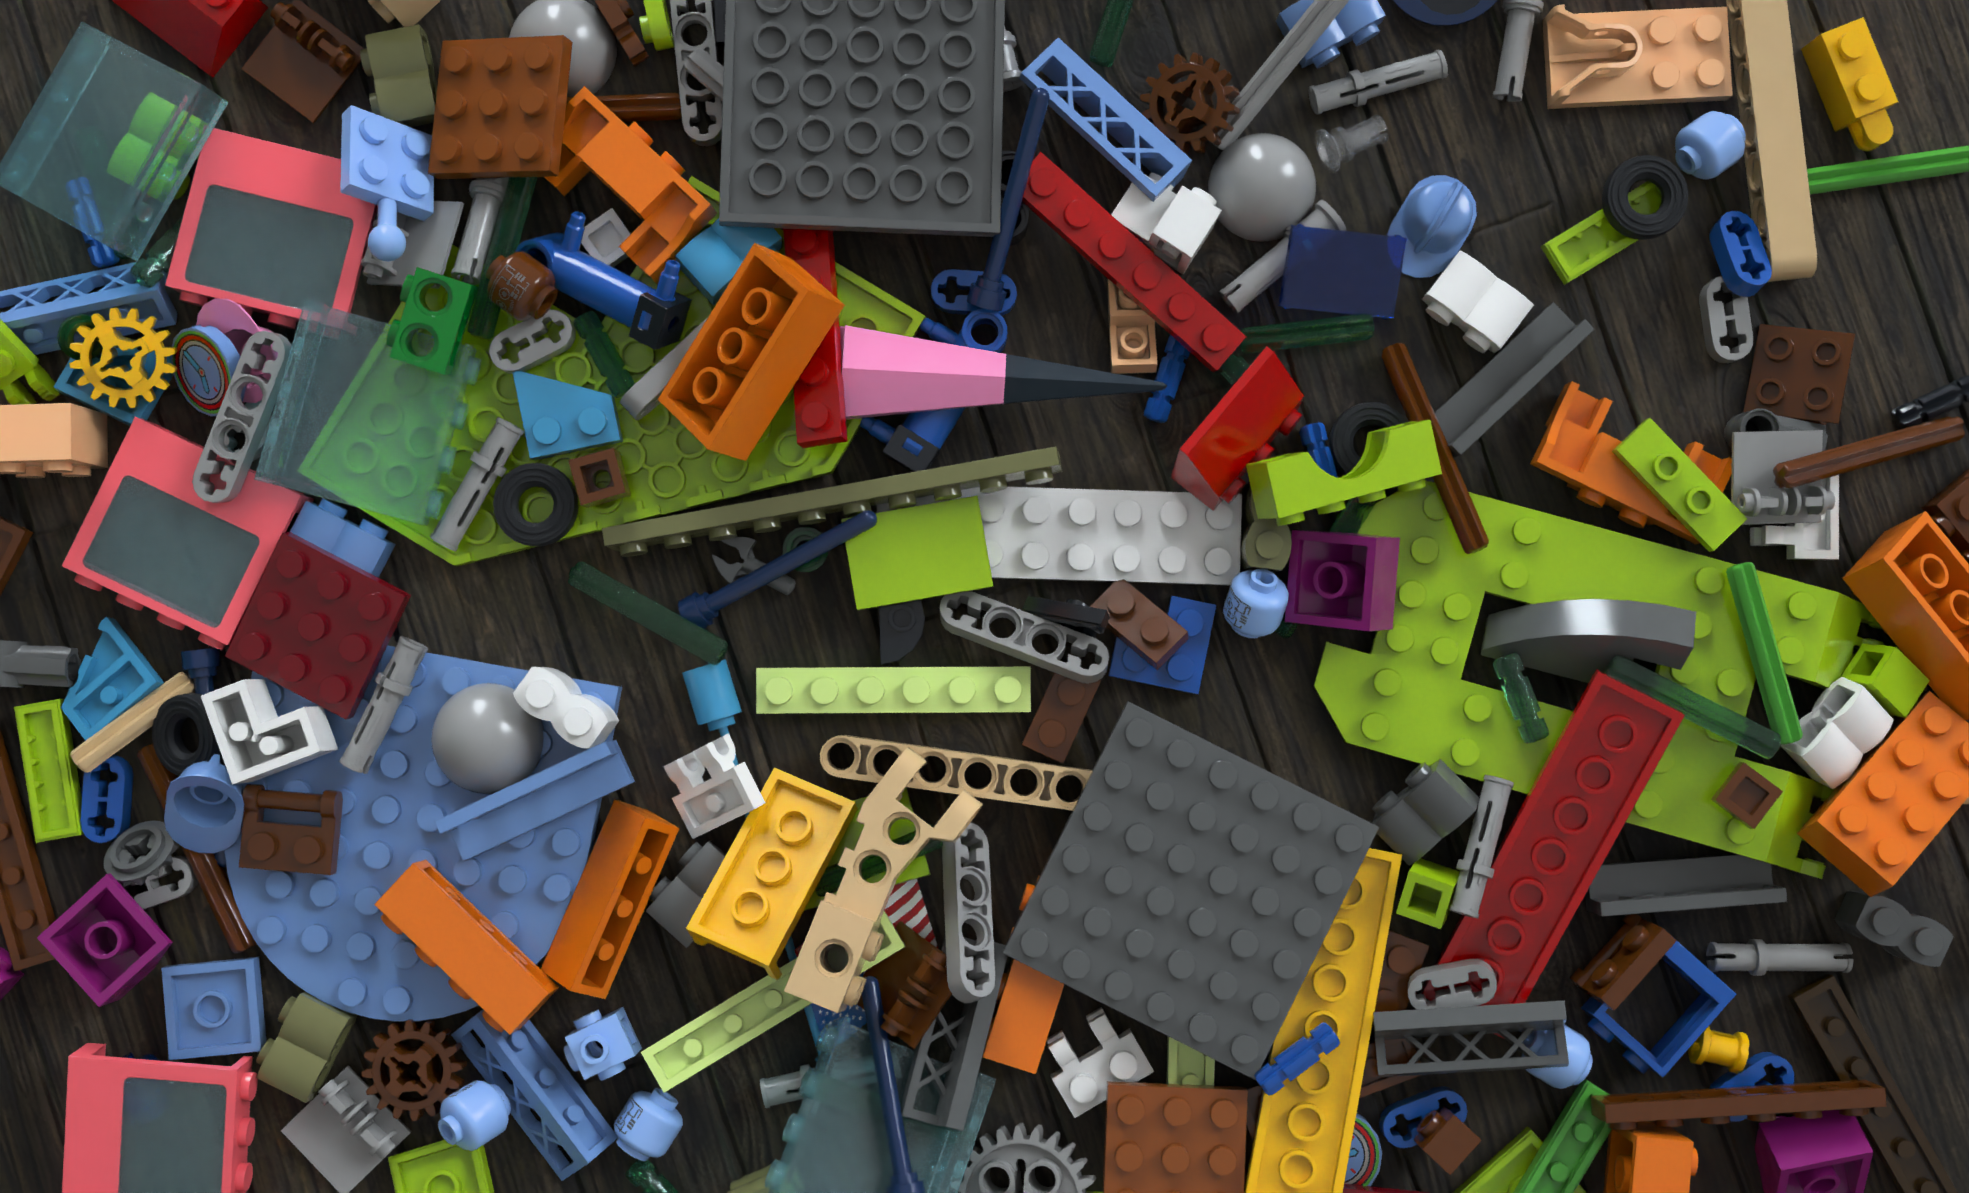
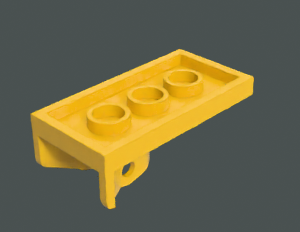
M774 768L760 792L765 804L749 812L686 930L695 943L701 946L710 943L765 968L770 977L778 980L782 973L777 966V961L858 808L856 803L850 799Z

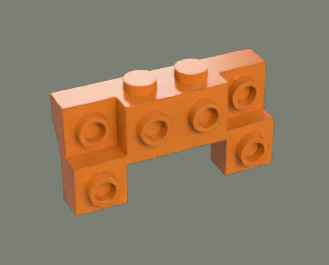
M584 86L566 106L559 176L544 178L563 196L589 171L605 184L643 220L619 247L658 285L666 262L668 260L676 261L675 256L704 228L717 212L698 191L681 177L685 169L667 151L659 156L649 147L654 142L653 139L636 122H633L628 127Z
M1573 381L1565 384L1545 424L1548 428L1530 465L1568 482L1567 486L1578 491L1576 497L1582 502L1597 508H1602L1605 504L1619 511L1618 518L1627 524L1638 528H1644L1645 524L1648 526L1654 524L1689 542L1699 544L1700 542L1612 452L1622 441L1603 432L1597 434L1613 401L1605 397L1598 400L1578 390L1580 385ZM1696 441L1687 444L1684 453L1723 493L1732 474V458L1720 459L1702 450L1704 445Z

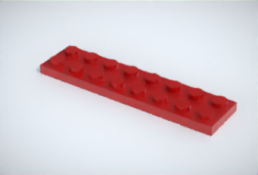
M1596 669L1493 857L1490 868L1495 869L1492 879L1487 878L1478 912V919L1465 915L1461 916L1435 965L1466 959H1480L1487 962L1495 973L1497 990L1490 1001L1478 1006L1526 1002L1685 716L1683 712ZM1472 971L1468 973V981L1454 984L1455 987L1470 985L1473 992L1482 991L1481 984L1488 981V978L1482 979L1478 976L1477 971ZM1426 980L1421 989V994H1424L1427 999L1432 1001L1435 999L1436 991L1447 989L1449 985L1433 987L1431 980ZM1493 1033V1034H1495V1035H1497V1036L1503 1038L1500 1034H1498V1033Z

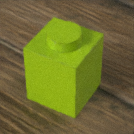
M1862 643L1841 676L1864 686L1889 715L1905 718L1917 704L1919 696L1930 681L1897 647Z
M1422 858L1417 860L1408 872L1396 914L1441 929L1450 913L1449 906L1452 903L1460 871Z

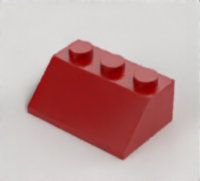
M112 0L212 78L268 9L261 0Z
M1267 346L1179 449L1171 478L1213 511L1222 500L1230 504L1241 492L1246 484L1241 479L1247 472L1246 464L1268 459L1275 449L1269 444L1279 432L1286 437L1302 417V414L1298 412V408L1304 395L1274 351Z

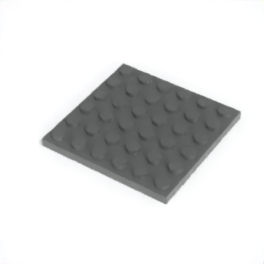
M726 0L719 225L993 237L1000 234L1005 0Z
M1127 701L1003 949V953L1255 1080L1254 1075L1261 1069L1379 827Z

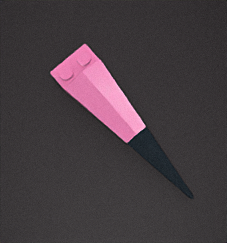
M847 325L845 327L840 326L846 420L1009 403L1162 391L1167 387L1165 383Z

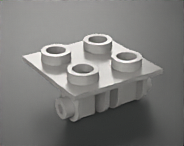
M434 201V213L425 221L397 212V227L406 238L405 251L398 259L387 262L374 257L367 246L365 256L361 261V265L364 267L363 275L368 277L366 283L371 285L403 286L406 276L408 274L414 276L417 267L444 275L464 203ZM378 220L373 221V228L377 226ZM434 285L431 288L439 289L440 285Z
M1823 430L1732 432L1731 502L1747 518L1742 525L1820 523L1821 515L1827 510L1834 508V493L1826 491L1822 487V480L1790 489L1786 487L1779 488L1774 483L1775 475L1773 469L1777 464L1822 452Z
M349 1065L336 1078L331 1079L318 1091L319 1094L281 1130L339 1193H349L412 1132L400 1119L393 1118V1112L388 1106L382 1110L377 1108L381 1099L376 1094L367 1095L366 1090L369 1086Z

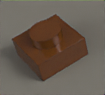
M1739 762L1711 800L1748 828L1755 829L1783 791L1746 763Z

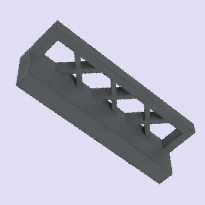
M1554 302L1551 303L1434 413L1453 457L1460 456L1580 344L1594 330L1591 324L1585 319L1575 325Z
M1731 853L1604 863L1586 892L1585 899L1587 911L1599 916L1787 902V892L1785 887L1773 885L1771 864Z
M944 937L941 951L946 954V939ZM964 937L969 944L975 946L976 940ZM994 942L995 987L992 992L975 1002H962L961 1016L948 1024L942 1013L939 1012L916 1046L901 1102L903 1117L950 1130L964 1131L1008 957L1003 953L1005 945ZM967 974V979L972 980L974 982V985L976 986V981L974 979L969 978V975ZM935 1022H937L940 1029L933 1033ZM958 1026L956 1036L954 1037L951 1030ZM944 1035L952 1049L950 1060L935 1070L927 1055L929 1045L932 1041ZM925 1067V1069L928 1072V1075L921 1078L923 1068ZM946 1072L944 1083H942L939 1076ZM930 1081L934 1083L940 1095L936 1115L913 1109L918 1089Z
M1565 1000L1373 1012L1378 1077L1567 1067L1569 1059L1564 1029L1567 1021ZM1554 1030L1557 1055L1537 1056L1523 1042L1533 1031ZM1524 1031V1033L1519 1037V1039H1516L1512 1034L1509 1033ZM1498 1033L1513 1045L1502 1058L1496 1059L1488 1058L1475 1046L1485 1034ZM1477 1034L1471 1042L1462 1036ZM1439 1036H1451L1465 1047L1455 1061L1442 1062L1428 1050ZM1429 1037L1423 1045L1415 1039ZM1405 1039L1418 1051L1407 1064L1387 1065L1384 1040ZM1517 1050L1526 1056L1511 1058ZM1471 1052L1479 1060L1464 1059ZM1423 1055L1431 1061L1428 1063H1417Z

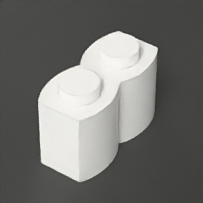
M1461 250L1454 256L1422 298L1428 305L1427 313L1433 319L1445 326H1448L1450 322L1457 325L1465 332L1463 336L1464 341L1481 353H1485L1487 349L1493 353L1500 350L1534 306L1519 291L1497 278L1480 262Z
M531 667L513 692L517 703L527 713L538 719L551 721L556 732L564 740L580 748L590 749L605 742L619 722L617 715L608 704L597 697L582 694L573 679L554 668Z
M1841 677L1822 692L1816 700L1812 712L1799 720L1803 733L1802 739L1790 744H1781V747L1813 780L1834 789L1853 775L1861 762L1863 754L1878 746L1884 740L1894 719L1864 686Z

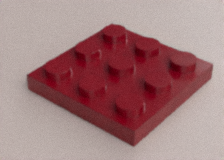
M284 532L277 543L225 657L347 720L354 717L411 595L291 532Z

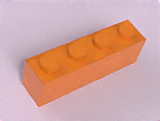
M614 799L541 967L545 974L569 991L606 999L679 831L677 826L647 809Z
M427 860L412 863L374 904L383 913L381 919L384 924L396 934L402 935L404 933L417 945L414 950L419 958L431 967L438 965L450 977L448 980L450 987L462 998L467 1000L472 998L484 1010L482 1016L485 1021L499 1032L505 1030L511 1035L521 1029L559 988Z
M1026 884L1019 910L1023 911L1035 885ZM1012 958L1007 973L1003 972L997 996L998 1003L991 1020L982 1057L1036 1074L1064 984Z

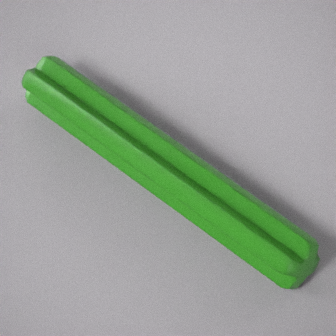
M1969 145L1807 169L1810 195L1969 172Z
M1752 562L1733 565L1727 568L1726 574L1774 741L1777 744L1784 745L1797 742L1802 739L1803 733L1755 565Z

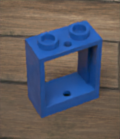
M1678 941L1661 959L1701 994L1650 1052L1605 1012L1608 1009L1607 1006L1590 997L1581 1007L1592 1018L1587 1025L1607 1043H1610L1613 1038L1627 1049L1621 1056L1643 1075L1649 1069L1657 1075L1664 1077L1736 995L1732 989Z

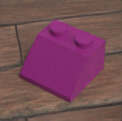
M1292 530L1287 586L1289 598L1285 612V622L1361 631L1393 629L1400 537Z
M111 873L106 874L37 937L98 1007L118 1001L157 966L173 943Z
M1839 1110L1822 1111L1823 1117L1802 1119L1793 1116H1776L1774 1121L1759 1123L1755 1153L1764 1193H1864L1873 1150L1856 1117L1841 1115Z

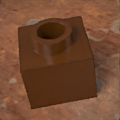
M615 448L568 460L581 506L589 508L632 496L620 452ZM606 471L611 476L610 484L605 488H599L596 485V477L599 473Z
M1445 1106L1439 1112L1433 1110L1423 1118L1417 1127L1419 1134L1413 1139L1449 1175L1457 1169L1482 1141Z

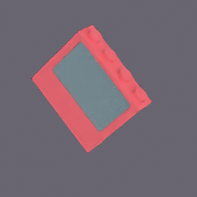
M207 126L165 286L181 293L180 301L203 307L209 300L211 301L216 298L229 299L239 304L250 316H252L253 311L269 315L267 322L274 325L295 329L296 323L299 322L313 326L311 333L334 340H339L341 333L356 336L358 327L349 323L348 320L362 270L361 261L367 250L368 236L373 228L372 224L375 220L378 205L340 192L341 159Z
M134 417L62 567L77 573L74 581L96 591H101L103 586L118 593L115 598L117 602L142 611L143 607L146 606L159 612L156 618L159 622L178 630H183L186 625L200 632L199 641L214 648L224 650L226 645H230L282 533L287 531L295 513H300L305 502L313 503L314 499L255 470L249 469L241 491L233 500L223 503L204 501L197 495L192 483L193 475L204 446L154 422ZM219 455L216 457V461H224V465L235 466L236 464L234 460L225 459ZM221 473L211 474L209 477V482L215 485L214 491L216 489H225L226 482L220 479Z
M86 1043L68 1056L62 1193H245L249 1189L253 1176L252 1163L247 1162L248 1146L251 1145L255 1134V1119L250 1117V1101L254 1099L258 1086L257 1073L252 1072L253 1056H243L232 1066L105 1056L106 1044Z

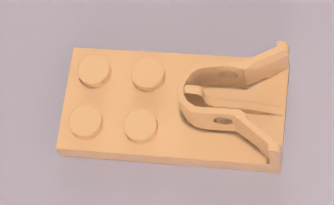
M1565 4L1553 7L1542 20L1547 109L1726 101L1733 96L1727 6L1573 14L1565 10Z

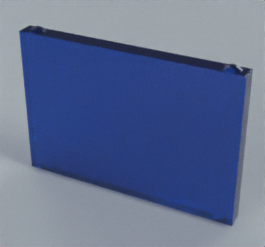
M1303 224L1291 225L1279 306L1285 309L1298 308L1381 317L1382 319L1394 318L1407 238L1400 235L1389 236L1309 227Z

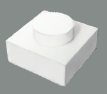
M613 208L584 227L585 230L581 243L590 256L611 267H615L628 258L619 246L631 233Z

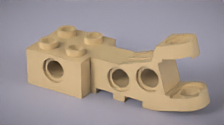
M909 747L897 758L863 802L856 821L863 824L864 827L854 851L845 847L838 865L846 868L838 891L836 895L827 892L824 900L820 901L784 989L789 994L836 1013L845 1011L847 1005L851 1007L853 1005L856 1006L867 980L860 977V973L866 960L871 962L876 959L885 935L877 931L897 878L930 840L955 843L983 805L963 790L933 828L901 804L899 801L903 797L902 792L920 768L927 764L925 759ZM900 819L912 821L916 828L913 840L905 845L894 843L890 836V829L893 823ZM872 856L883 858L887 867L884 878L876 883L867 882L861 872L864 861ZM837 944L845 948L849 958L848 964L842 971L834 970L828 963V953Z

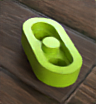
M643 0L646 15L640 16L639 21L645 44L654 43L656 51L674 48V37L666 0Z

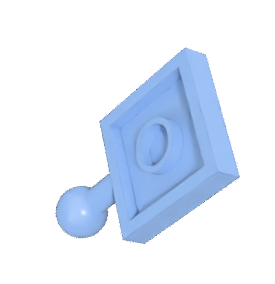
M351 105L342 113L340 192L378 205V224L368 236V248L377 259L387 262L394 261L402 256L406 248V238L397 227V212L425 221L434 213V177L428 174L432 135Z

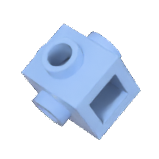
M621 1007L604 1016L597 1009L573 1021L576 1029L565 1037L568 1045L564 1046V1053L572 1070L575 1072L580 1070L584 1080L597 1074L600 1081L625 1070L626 1067L623 1061L636 1056L642 1047L624 1008ZM596 1041L601 1043L603 1049L597 1045Z

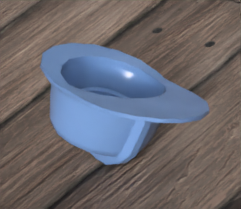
M1436 175L1419 181L1409 192L1393 219L1386 236V248L1390 260L1403 274L1414 278L1432 277L1444 271L1459 252L1471 232L1477 216L1476 202L1470 190L1464 184L1446 175Z
M214 754L209 762L202 761L188 766L178 778L170 783L167 790L164 814L166 831L179 845L198 853H217L227 850L236 843L241 832L244 813L242 783L232 785L226 766L221 764L220 755Z

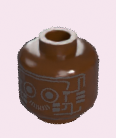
M524 251L514 252L508 257L498 256L486 272V278L490 280L487 287L489 299L518 321L528 320L532 317L540 319L548 312L557 298L558 290L555 288L556 279L553 272Z

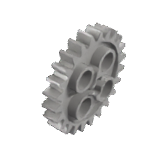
M1019 1123L1015 1126L1013 1136L1010 1135L1005 1125L999 1127L996 1133L997 1142L988 1133L984 1134L980 1138L983 1150L971 1145L966 1150V1153L972 1163L961 1160L955 1167L964 1178H954L949 1185L961 1193H1020L1023 1184L1018 1159H1023L1026 1167L1023 1193H1092L1086 1192V1188L1096 1180L1095 1175L1082 1176L1080 1170L1085 1166L1088 1159L1085 1157L1073 1161L1070 1156L1076 1144L1072 1142L1063 1149L1058 1146L1060 1132L1056 1131L1046 1140L1043 1139L1042 1125L1038 1124L1030 1136L1027 1135L1024 1124ZM1037 1166H1046L1051 1169L1056 1179L1055 1186L1046 1187L1041 1185L1035 1177V1168ZM992 1167H1000L1007 1172L1010 1179L1009 1187L1001 1188L992 1182L990 1178V1169Z

